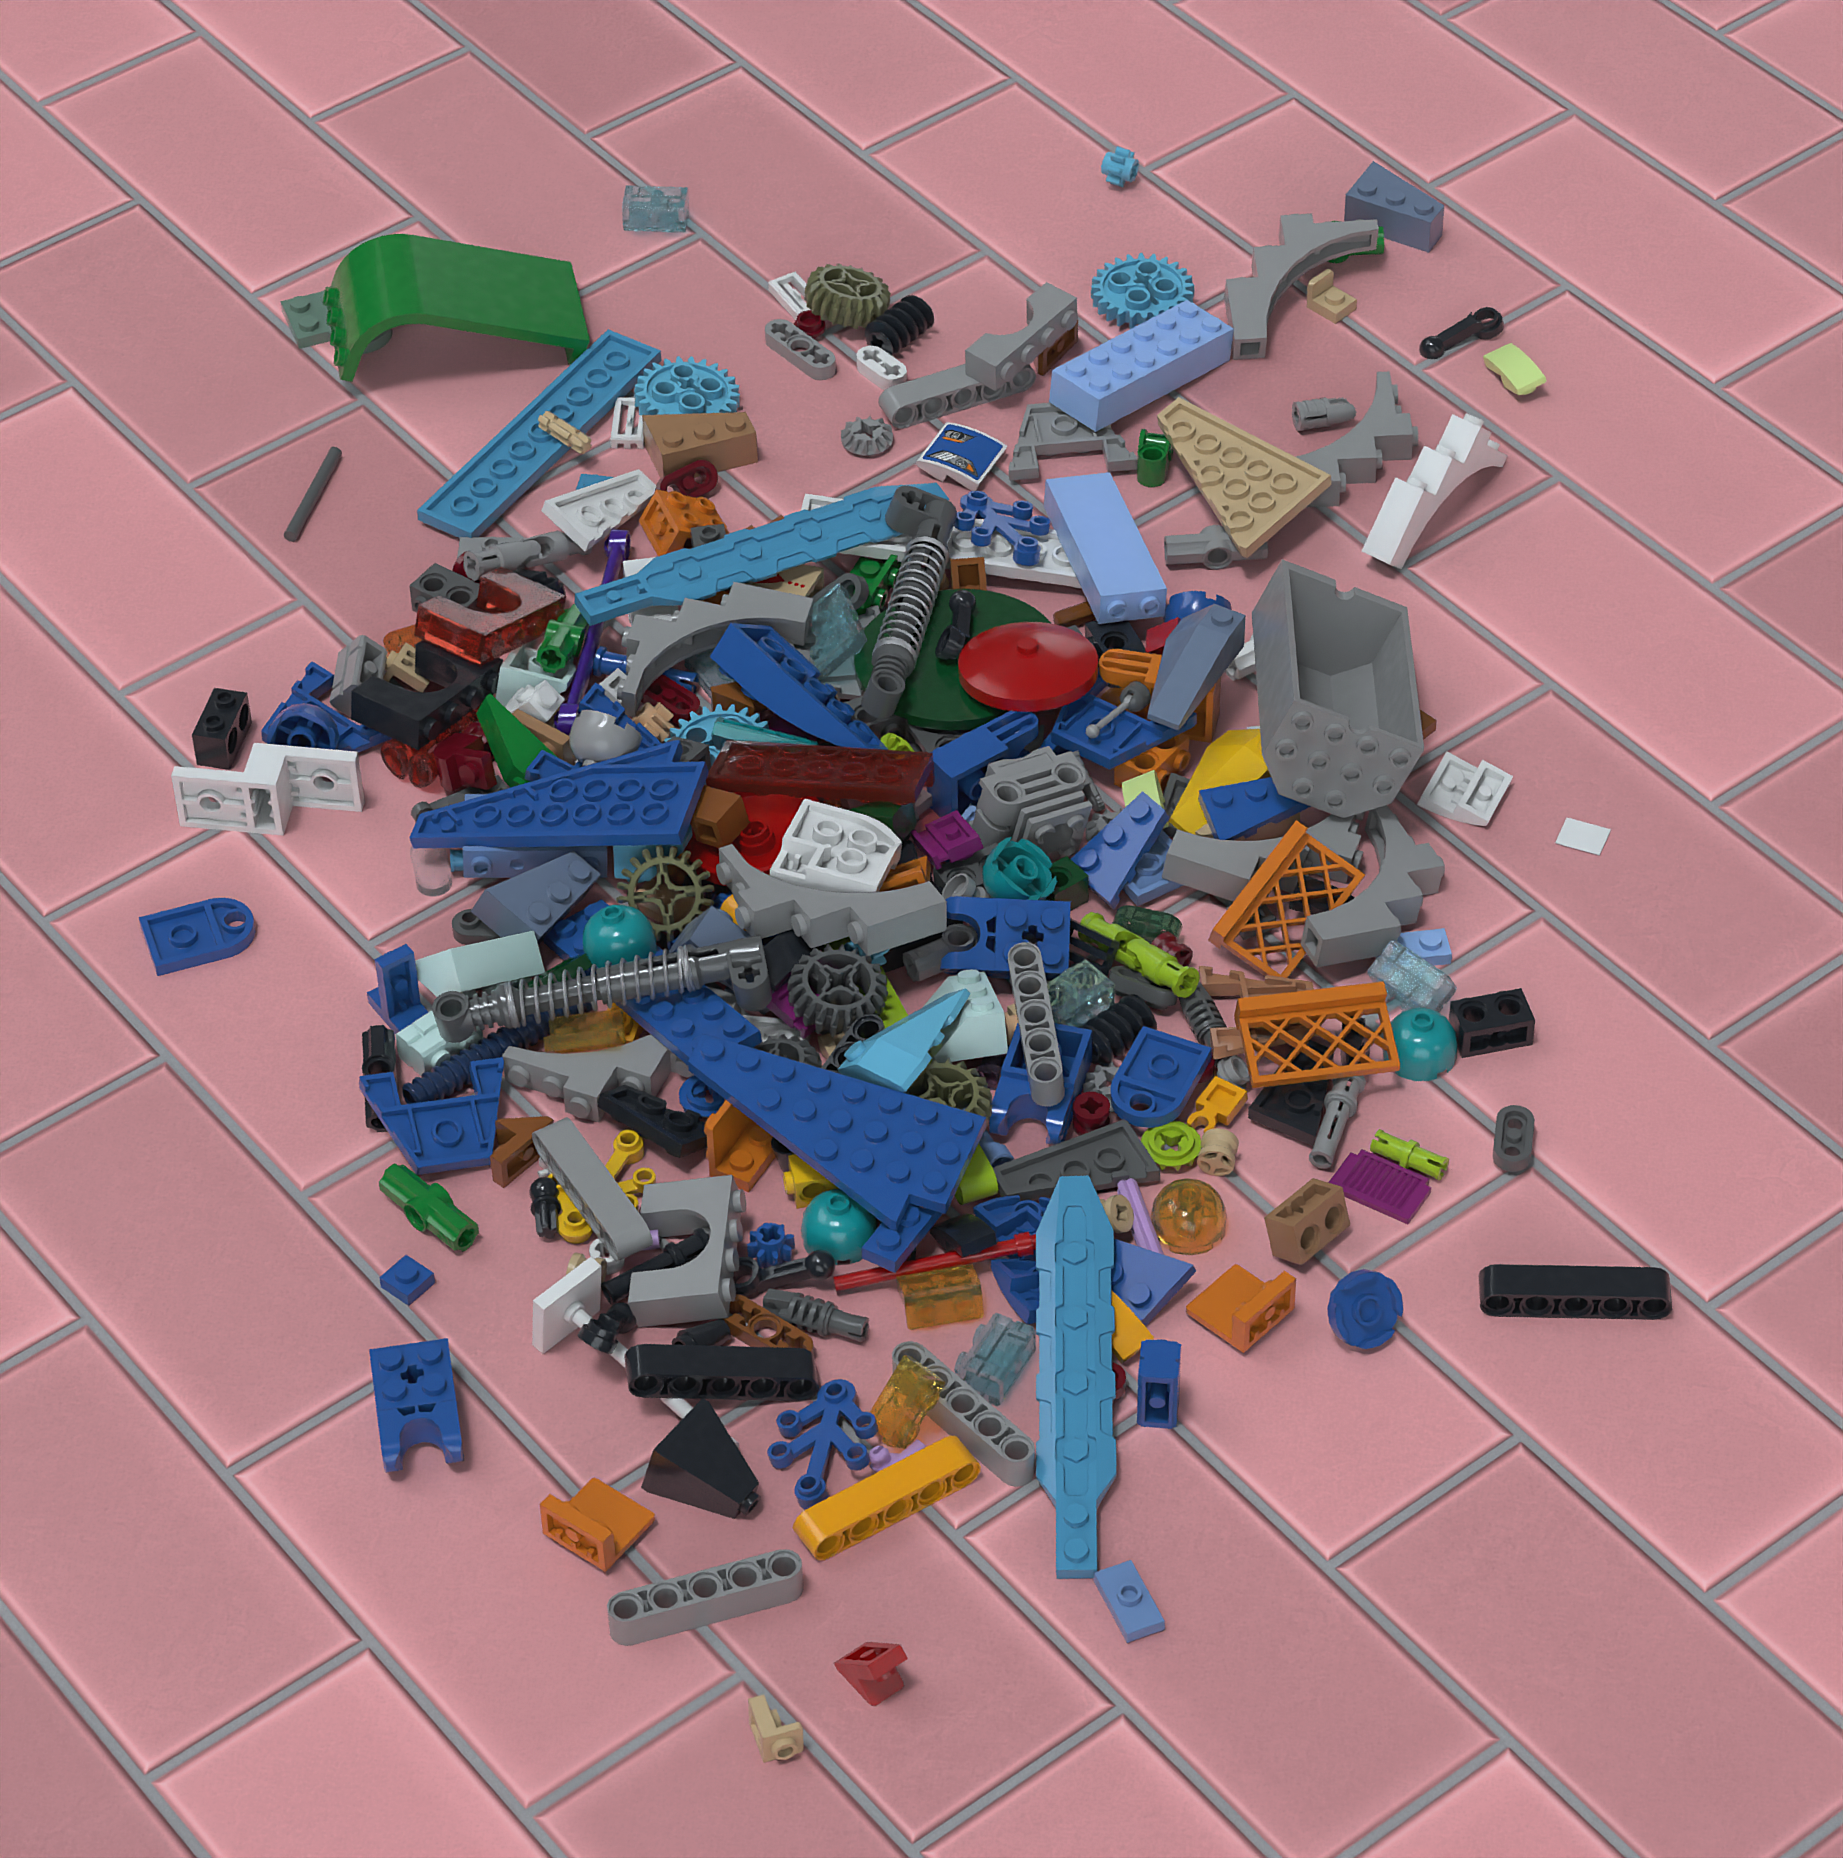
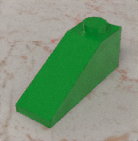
M491 693L485 697L476 715L504 782L510 788L531 782L525 779V772L540 751L544 750L554 756L556 755Z

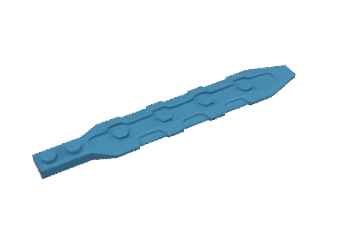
M938 483L908 485L949 501V498ZM907 485L876 486L845 496L843 500L810 511L804 509L786 515L784 519L751 530L742 529L724 535L723 539L692 549L683 548L655 557L637 574L575 593L574 603L589 626L650 606L682 605L685 598L699 601L716 596V592L731 588L733 582L743 584L750 581L759 582L777 576L778 572L808 562L817 563L835 557L839 552L866 543H878L902 535V533L893 530L887 525L885 514L896 489Z
M1089 1175L1060 1176L1036 1232V1270L1039 1271V1308L1036 1309V1335L1039 1336V1373L1036 1375V1401L1039 1402V1440L1036 1441V1478L1056 1508L1057 1579L1094 1578V1572L1098 1571L1097 1508L1117 1476L1116 1439L1113 1438L1112 1400L1116 1398L1115 1372L1112 1371V1334L1115 1333V1308L1111 1306L1114 1230Z

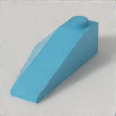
M965 988L945 994L863 1042L857 1041L845 1052L846 1060L837 1070L845 1076L899 1092H906L930 1062L932 1057L927 1051L933 1046L939 1045L945 1037L940 1030L950 1025L956 1019L970 992Z

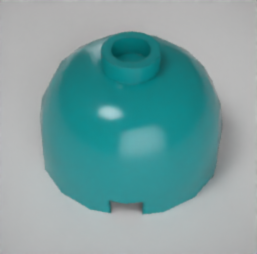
M1012 837L1005 838L989 853L983 866L982 879L987 893L991 898L1045 900L1054 891L1057 882L1056 876L1052 879V874L1049 870L1053 865L1050 858L1040 847L1029 840L1021 838L1019 842L1010 841Z
M609 905L591 916L583 930V952L587 954L592 965L595 964L598 968L605 967L607 961H610L612 965L620 964L621 958H624L626 962L634 961L636 955L640 956L641 959L648 958L650 952L654 953V955L657 952L656 936L650 921L640 910L626 905Z
M1411 1008L1402 1011L1390 1022L1401 1065L1400 1070L1395 1071L1398 1076L1412 1081H1431L1437 1079L1438 1073L1446 1069L1448 1073L1453 1068L1457 1059L1456 1032L1444 1015L1428 1008ZM1383 1049V1059L1387 1061L1389 1060L1388 1053Z
M832 1189L824 1191L814 1197L803 1212L801 1226L803 1246L808 1254L815 1250L828 1251L834 1257L836 1265L837 1261L849 1259L850 1264L862 1260L863 1245L877 1229V1220L874 1215L842 1190Z

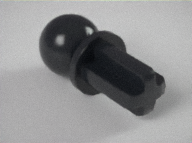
M540 1177L531 1184L529 1189V1195L532 1200L530 1209L532 1215L535 1216L537 1234L540 1237L546 1236L548 1239H551L559 1231L558 1214L561 1211V1203L557 1199L559 1190L556 1188V1181L552 1178Z

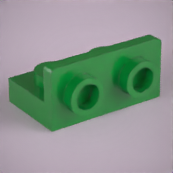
M891 554L885 564L863 556L859 558L850 573L861 576L867 581L869 593L865 603L852 612L853 615L865 614L866 608L871 606H878L879 609L884 607L888 591L891 587L894 588L899 574L898 555Z

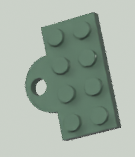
M324 291L281 301L282 313L299 349L330 342L331 326H328L326 322L328 309L327 306L323 305ZM392 328L374 338L363 354L371 353L384 347L392 337Z

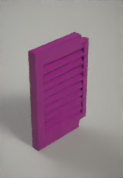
M1361 1149L1358 1155L1350 1152L1328 1182L1341 1186L1344 1197L1407 1225L1431 1193V1187L1427 1186L1430 1178L1403 1168Z

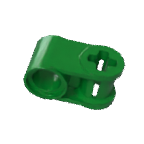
M1141 429L1137 454V481L1143 486L1157 487L1166 481L1174 449L1164 434L1148 433L1147 429Z

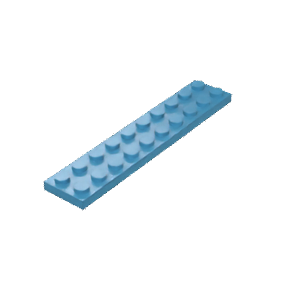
M608 329L417 510L418 520L458 538L479 537L571 448L551 436L550 433L539 428L538 417L546 411H550L558 416V418L563 419L580 432L586 434L615 406V401L618 397H624L635 387L637 377L643 376L645 368L652 370L654 362L659 364L662 361L661 350Z

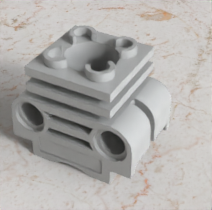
M1050 746L1033 750L1022 758L1003 759L988 764L985 777L980 778L979 784L983 789L976 806L974 820L969 821L968 824L980 836L983 847L994 843L999 844L1005 838L1012 837L1010 841L1019 842L1022 838L1040 847L1051 861L1065 856L1071 857L1079 851L1092 809V804L1089 800L1083 802L1085 794L1082 792L1086 780V772L1071 751L1055 755Z

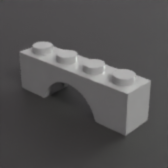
M1046 282L1026 299L1027 327L1007 335L985 333L965 350L966 375L997 391L1006 382L1011 381L1015 374L1027 364H1031L1044 349L1051 347L1061 335L1075 326L1078 320L1077 298Z

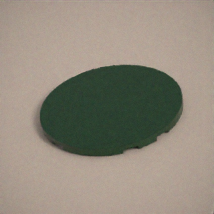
M978 589L938 591L916 666L910 676L906 678L905 689L893 715L908 719V724L952 731L976 729L1009 712L1008 710L983 704L964 690L959 680V655L955 660L948 659L947 661L935 656L936 645L942 632L948 625H952L953 613L949 607V600L954 592L967 590L976 599V608L971 614L970 638L966 640L964 646L978 634L997 626L1018 622L1052 623L1031 605L1005 594ZM886 610L876 616L865 627L855 646V677L860 690L864 692L873 670L872 654L880 634V627L883 624ZM916 624V629L920 628L919 624ZM887 633L883 634L884 638L890 637ZM913 633L914 638L918 636L917 633ZM911 641L910 645L913 646L915 643Z

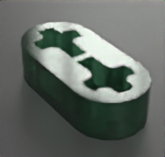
M1131 905L1121 906L1117 909L1112 924L1116 923L1143 938L1149 944L1164 932H1171L1179 939L1183 928L1181 921L1172 914Z

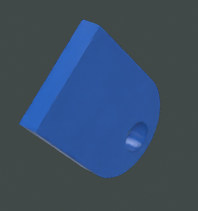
M212 898L139 917L140 928L157 976L233 957L244 951L252 943L255 936V924L251 910L244 903L231 898ZM235 921L244 922L242 925L237 927L228 926L230 923Z
M1143 1026L1112 1080L1110 1096L1114 1112L1122 1120L1125 1119L1129 1124L1138 1127L1151 1128L1170 1123L1181 1114L1212 1058V1048ZM1142 1103L1150 1108L1144 1111H1137L1132 1106Z

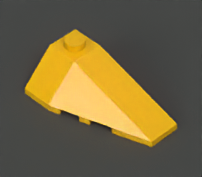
M1260 729L1228 730L1207 746L1168 821L1178 830L1195 834V831L1207 824L1198 801L1199 790L1271 777L1262 756Z

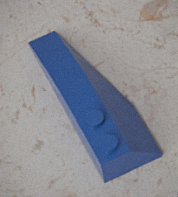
M729 624L710 658L719 665L718 669L723 675L734 679L742 686L741 691L753 700H758L775 714L805 732L834 745L865 755H885L887 753V747L864 722L853 720L852 717L855 711L850 705L834 698L838 693L835 688L828 683L824 685L818 680L821 672L771 626Z

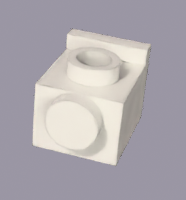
M544 680L534 688L529 684L525 688L521 687L518 689L505 708L511 713L519 709L546 723L565 699Z

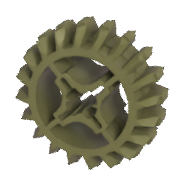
M838 263L836 266L826 264L825 267H817L816 271L811 272L806 283L804 300L807 302L806 307L812 309L814 315H820L821 320L831 321L832 325L839 324L844 328L851 326L854 329H858L859 326L866 328L870 322L889 309L891 293L888 291L889 286L883 283V279L880 277H874L873 272H865L862 268H853L851 265L849 267L842 266Z
M656 846L657 857L652 858L648 849L643 850L642 854L646 862L641 864L637 858L632 857L630 862L637 868L635 872L632 873L625 868L621 872L624 876L630 878L629 884L617 883L618 889L627 890V896L616 898L617 903L628 902L629 906L638 910L637 903L654 902L660 907L664 925L650 921L655 931L656 943L660 942L662 932H667V940L673 941L675 938L673 931L679 930L681 934L687 924L693 921L697 915L699 916L704 912L700 910L702 904L706 906L714 905L713 900L703 899L704 892L714 891L713 885L703 886L701 882L711 876L710 872L706 871L698 875L695 870L701 867L703 862L698 859L690 866L687 861L691 856V852L687 850L683 853L681 859L676 858L678 852L676 846H671L669 856H664L663 846ZM667 864H674L685 870L691 877L694 885L681 887L674 885L670 880ZM656 866V885L651 890L636 892V886L640 877L648 869ZM662 875H664L668 889L675 891L684 890L683 894H676L674 899L670 898L672 902L668 904V914L662 899H656V897L647 898V895L656 894V890H660L659 886L663 884ZM695 896V902L690 913L684 919L675 923V903L681 898Z
M933 1057L930 1065H927L908 1090L903 1092L986 1117V1127L992 1115V1093L988 1088L985 1077H979L976 1068L967 1070L964 1061L953 1065L950 1058L945 1063H938Z

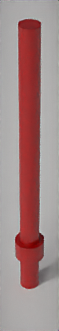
M1029 1232L1013 1235L1014 1239L997 1242L994 1246L964 1258L956 1251L904 1261L896 1273L883 1267H876L833 1276L836 1292L1014 1254H1017L1018 1257L1033 1255V1250H1036V1234L1030 1235Z

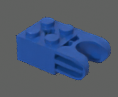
M1009 711L926 754L927 792L932 795V806L930 808L941 818L956 810L962 815L970 804L977 806L983 789L979 784L980 778L985 777L988 764L1003 759H1018L1030 754L1031 752L1024 749V747L1038 736V717L1032 712Z
M961 896L945 899L947 901V918L970 924L976 931L978 939L976 946L970 950L949 952L941 959L940 970L945 974L958 975L963 970L973 969L979 972L984 971L987 977L1010 979L1008 952L1011 947L1018 943L1029 942L1026 939H1022V936L1026 937L1027 933H1032L1039 939L1035 945L1041 952L1046 981H1062L1068 976L1071 902Z
M1017 1023L992 1100L989 1133L1006 1136L1014 1123L1022 1119L1031 1118L1045 1124L1048 1130L1046 1144L1056 1145L1064 1142L1074 1116L1073 1101L1082 1092L1086 1073H1088L1092 1062V1030L1054 1023L1062 1063L1065 1095L1057 1105L1041 1106L1035 1103L1031 1097Z
M448 1338L369 1349L385 1473L403 1470V1458L406 1451L414 1444L423 1442L437 1445L444 1453L446 1463L464 1461Z

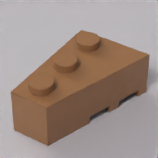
M746 412L642 415L644 446L660 478L697 460L709 461L715 466L717 472L758 462L757 435ZM695 473L694 478L700 477V475Z

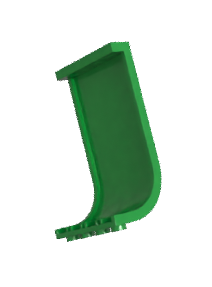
M391 234L366 241L346 255L334 274L331 286L325 288L323 295V305L327 306L328 309L326 322L328 326H331L330 345L335 348L334 366H338L340 380L353 382L362 354L374 338L386 330L406 324H425L564 347L568 364H572L583 354L590 342L572 263L563 260L417 235Z

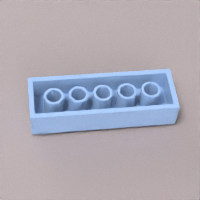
M1186 300L1053 369L1049 402L1097 432L1230 361L1234 328L1201 309L1196 304Z

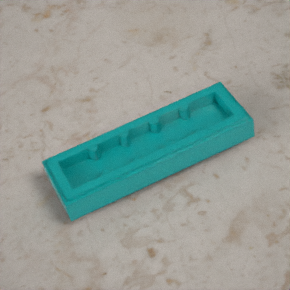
M722 717L716 719L712 735L736 740L735 745L737 747L747 750H756L757 746L771 749V755L784 759H790L792 754L815 760L819 748L818 741Z

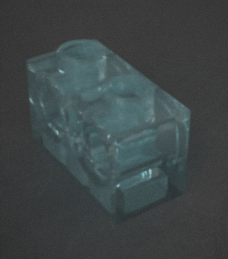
M1086 959L1074 967L1067 968L1060 976L1047 983L1053 1020L1057 1024L1079 1027L1086 1024L1089 1019L1097 1017L1101 1011L1107 1010L1110 1005L1115 1003V983Z

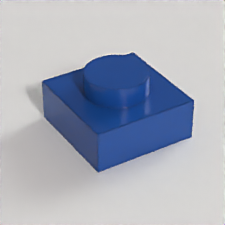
M408 1255L402 1257L379 1277L381 1288L408 1306L435 1284L434 1273Z

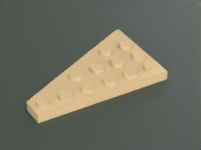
M1180 397L1157 415L1160 429L1241 556L1245 558L1252 555L1332 485L1330 474Z

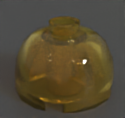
M1184 1178L1175 1180L1161 1189L1153 1201L1150 1219L1159 1243L1161 1240L1164 1244L1169 1245V1251L1175 1254L1192 1256L1213 1249V1243L1218 1241L1219 1238L1223 1239L1226 1231L1227 1213L1221 1195L1210 1184L1199 1179Z

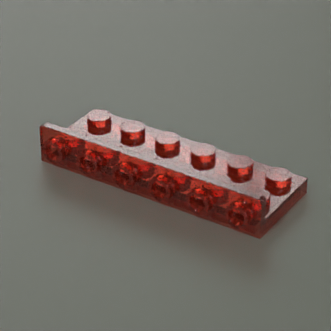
M726 740L706 778L707 786L732 793L750 792L758 796L780 794L788 795L792 798H802L805 796L823 797L831 801L855 799L863 803L885 801L893 802L896 805L916 803L922 788L932 787L935 782L933 753Z

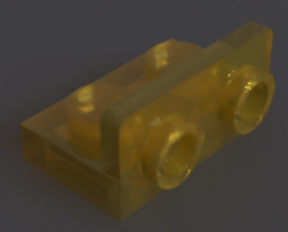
M615 1009L584 1013L582 1015H569L568 1018L560 1016L555 1017L553 1021L550 1018V1036L543 1037L544 1048L547 1053L568 1054L622 1046L626 1044L623 1012Z
M972 1264L896 1277L898 1292L905 1308L906 1324L910 1330L978 1319L984 1316L981 1282Z
M904 1355L870 1410V1413L875 1416L878 1433L883 1436L882 1442L888 1447L906 1449L916 1439L920 1431L921 1422L927 1412L938 1403L940 1391L946 1383L912 1356Z

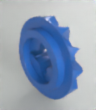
M695 1075L688 1078L682 1084L679 1091V1104L683 1106L684 1112L688 1109L701 1114L700 1119L709 1117L712 1113L716 1114L724 1103L722 1096ZM707 1090H709L710 1095L713 1097L714 1101L712 1103L706 1102L705 1095Z

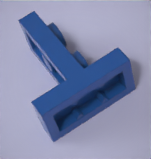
M407 944L374 959L378 987L367 992L368 1003L389 1028L394 1030L395 1034L428 1013L420 1001L414 952Z

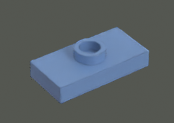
M1132 1560L1094 1572V1583L1127 1643L1165 1630V1621Z

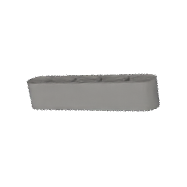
M965 364L891 386L881 393L878 403L893 426L902 429L1023 392L1034 384L1036 373L1030 364H1027L1015 374L1011 381L1006 382L995 391L967 376Z
M1022 942L1014 945L1009 950L1008 965L1031 1097L1035 1103L1041 1106H1053L1062 1101L1065 1095V1088L1041 952L1035 944Z
M568 1117L532 1133L533 1143L540 1158L615 1261L622 1260L653 1245L652 1236L646 1222Z
M912 1341L897 1345L892 1353L893 1383L897 1390L949 1435L957 1436L971 1454L1004 1483L1014 1487L1030 1483L1035 1474V1447L1033 1441L923 1345Z
M781 1549L619 1592L612 1596L607 1604L610 1636L619 1645L630 1646L791 1603L797 1600L803 1592L802 1560L794 1551Z

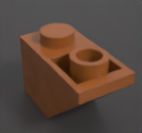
M704 785L691 819L697 842L717 848L728 846L750 823L744 802L740 795Z

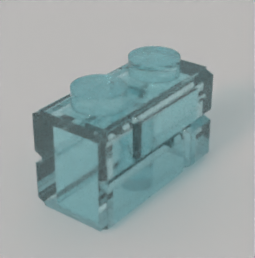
M626 185L622 202L624 230L686 233L689 217L688 187H640Z
M1395 939L1389 942L1381 952V956L1370 966L1367 973L1373 983L1384 981L1387 992L1386 1000L1389 1001L1391 997H1394L1400 1001L1399 1007L1402 1011L1411 1008H1428L1440 1012L1443 1009V1005L1447 1004L1457 988L1450 976Z
M995 1313L986 1325L980 1324L977 1327L973 1336V1346L968 1353L964 1351L960 1353L955 1363L954 1372L990 1404L998 1407L1036 1351V1333L1033 1326L1020 1321L1013 1322L1012 1318Z

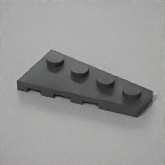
M1125 1119L993 1167L998 1182V1192L1001 1197L1019 1195L1020 1201L1039 1200L1040 1197L1051 1198L1060 1176L1089 1175L1095 1190L1117 1187L1119 1181L1130 1178L1136 1180L1138 1184L1160 1180L1159 1167Z

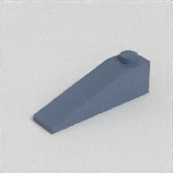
M1213 604L1182 618L1166 638L1147 719L1178 731L1244 647L1246 615Z

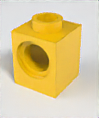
M796 1154L788 1156L789 1171L783 1172V1182L786 1195L793 1194L796 1209L807 1207L814 1197L824 1191L839 1189Z

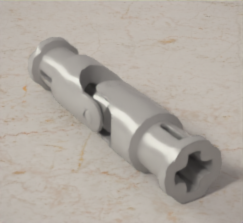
M557 530L520 541L492 545L485 551H467L464 554V569L467 576L476 581L481 579L483 575L491 573L502 575L514 572L518 567L522 566L528 568L565 560L569 555L577 553L583 556L591 553L592 547L585 552L566 533Z

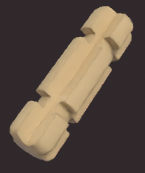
M546 411L538 417L539 428L550 433L551 436L571 447L579 454H584L587 450L591 449V438L580 432L563 419L558 418L552 412Z

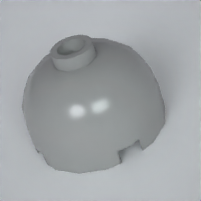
M582 710L580 715L577 713L572 724L569 743L575 758L584 767L638 751L643 740L640 732L628 723L625 729L614 724L616 717L594 710Z

